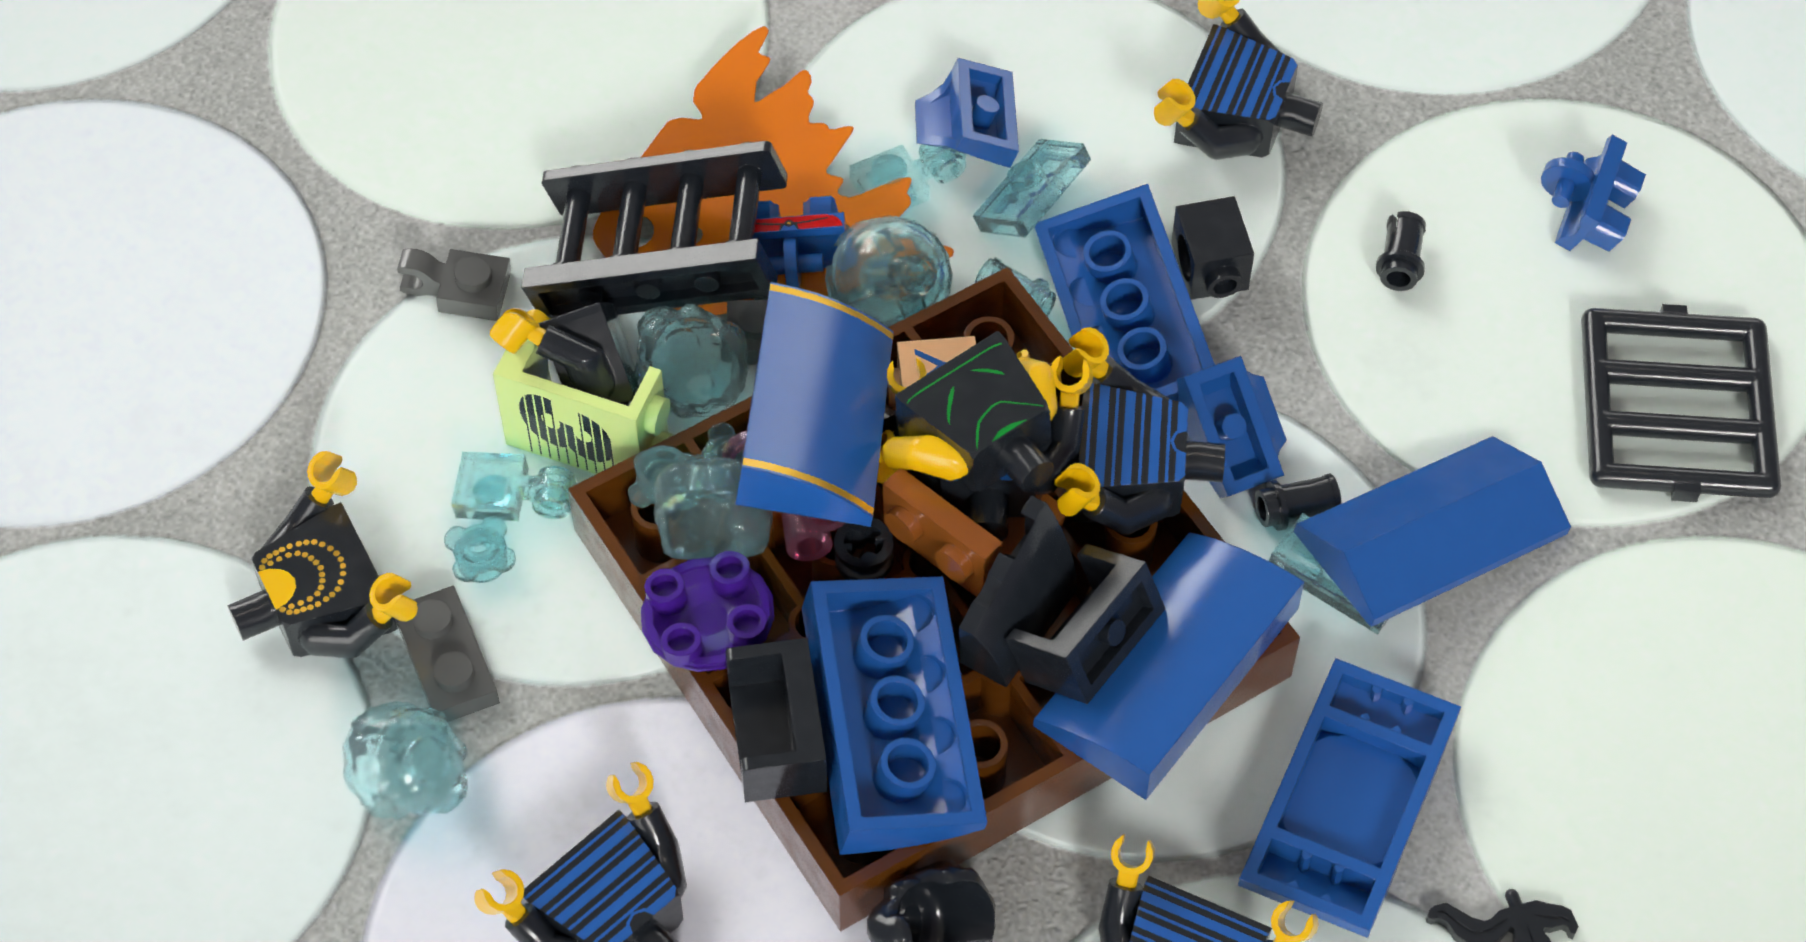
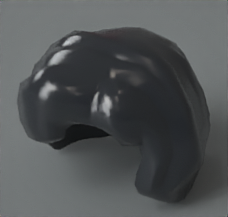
M948 860L938 861L917 869L911 874L893 879L884 887V899L872 909L867 918V935L871 942H992L996 928V905L979 874L972 867L963 868L957 863Z

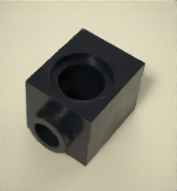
M1235 196L1176 206L1171 244L1190 299L1205 297L1224 298L1239 291L1249 290L1254 251Z

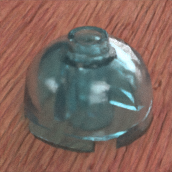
M891 215L858 221L840 234L833 246H838L834 253L832 265H828L826 268L825 282L828 296L866 313L886 327L950 296L953 272L949 254L937 235L919 221Z

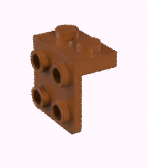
M899 468L883 483V520L890 532L975 597L982 590L988 572L999 552L1004 555H1010L1025 535V517H1009L1008 536L1003 541H1000L904 469ZM1048 494L1042 495L1041 500L1048 504L1059 525L1062 527L1065 523V515L1060 513L1057 500Z

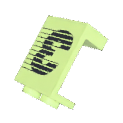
M529 339L516 354L505 350L493 372L507 445L598 474L673 436L672 433L668 432L667 419L670 411V399L664 396L662 370L649 366L629 406L552 382L548 359L536 354L538 346Z

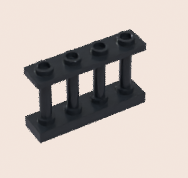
M769 141L744 142L738 145L686 150L679 153L628 158L620 161L546 170L543 172L541 184L560 215L563 216L556 262L552 265L524 268L521 288L534 309L542 311L550 319L597 302L614 303L618 315L768 297L770 282L777 283L778 275L759 239H754L760 191L786 188L788 174L772 143ZM734 195L729 241L696 246L702 199ZM676 203L670 249L638 253L644 208L646 206ZM619 210L613 255L607 258L581 261L588 214Z

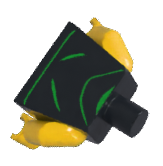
M996 331L895 395L899 435L901 437H895L891 430H885L882 433L877 482L884 483L900 468L918 471L949 481L957 479L971 491H983L1005 475H1008L1025 493L1039 489L1049 480L1054 470L1053 463L1042 453L1052 443L1051 420L1058 409L1051 366L1044 361L1031 359L1027 350L1018 352L1016 356L1004 336L999 331Z

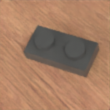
M454 585L413 599L417 602L418 607L416 616L407 622L395 620L436 725L439 726L499 704L497 689Z

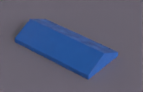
M1491 436L1296 524L1293 532L1363 619L1372 627L1567 535L1571 525L1542 462Z

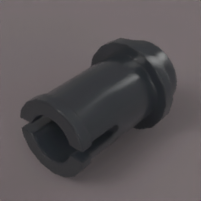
M1400 211L1397 212L1398 219L1392 214L1387 220L1384 253L1376 261V272L1385 287L1395 291H1406L1412 289L1422 279L1425 272V264L1420 256L1423 235L1426 232V222L1417 213Z
M1331 473L1324 474L1322 477L1281 485L1277 480L1268 481L1264 489L1257 490L1255 493L1256 511L1261 524L1264 527L1273 526L1277 531L1286 530L1289 522L1311 518L1342 504L1338 483Z

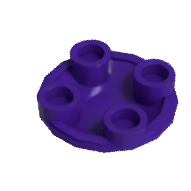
M724 551L715 557L690 559L671 569H659L647 578L644 585L646 597L641 607L642 633L652 651L675 667L696 672L726 669L725 651L731 647L764 643L774 621L773 595L761 575L750 568L748 559L739 552Z

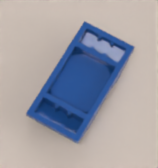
M1335 658L1240 875L1238 886L1279 903L1294 900L1292 908L1309 915L1316 914L1321 920L1368 938L1389 891L1417 817L1428 795L1459 716L1461 706Z

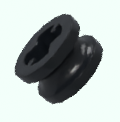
M873 518L871 527L843 523L837 529L834 537L835 566L841 576L844 578L856 577L861 580L883 579L890 572L894 562L893 534L885 523ZM867 542L875 544V553L867 551L861 558L853 556L852 547L862 549Z

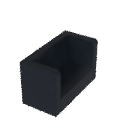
M1085 544L1077 553V557L1090 583L1091 591L1050 640L1014 628L1005 638V641L1026 683L1088 704L1166 608L1146 562Z
M808 638L728 648L725 651L727 676L745 803L828 792L827 760Z

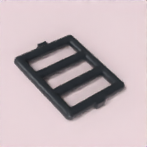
M1662 304L1660 312L1590 308L1583 313L1581 329L1589 478L1593 485L1599 488L1671 492V501L1697 502L1700 494L1773 498L1780 492L1781 477L1767 326L1763 320L1751 317L1688 314L1686 305ZM1607 333L1743 342L1745 367L1608 359ZM1610 384L1746 392L1749 419L1611 411ZM1613 436L1751 444L1754 472L1614 463Z

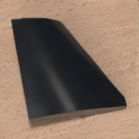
M1034 496L1029 498L1021 511V514L1025 516V535L1010 555H1004L999 552L988 572L982 590L972 602L959 626L960 663L1004 687L1009 685L1019 671V667L1005 638L1014 628L1043 637L1078 590L1075 564L1063 530L1048 504Z

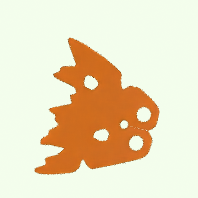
M766 26L752 31L734 45L697 84L694 90L693 102L702 114V119L677 118L670 120L664 125L640 157L738 145L744 142H771L788 174L787 186L783 189L760 191L759 201L770 200L778 204L781 217L803 215V203L810 197L832 196L835 198L838 212H844L846 224L852 230V234L848 238L851 266L824 268L823 272L801 273V289L824 296L844 293L914 274L949 259L954 253L951 247L891 230L890 226L911 205V198L907 194L912 181L910 177L893 180L852 197L842 196L838 193V189L844 179L826 172L852 134L854 128L853 126H844L837 129H829L828 125L824 123L809 122V115L813 108L814 100L808 93L812 83L811 75L808 71H800L784 86L768 94L760 101L755 102L756 83L770 62V57L759 53L769 32ZM734 195L702 199L698 228L702 230L703 235L702 239L696 243V246L729 241ZM676 203L646 206L644 208L643 217L652 222L654 234L648 243L639 247L638 253L670 249ZM619 210L601 212L593 229V240L605 258L613 255ZM785 274L778 275L777 283L786 285ZM727 302L646 311V313L659 320L695 319L727 314Z

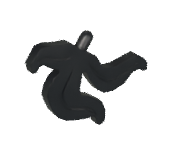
M1508 889L1505 892L1509 908L1499 910L1489 920L1483 921L1472 918L1448 903L1433 906L1429 910L1426 920L1429 924L1438 923L1446 927L1456 942H1500L1508 932L1512 933V942H1551L1545 933L1559 930L1565 931L1568 938L1573 940L1579 927L1571 909L1538 900L1522 903L1515 889Z

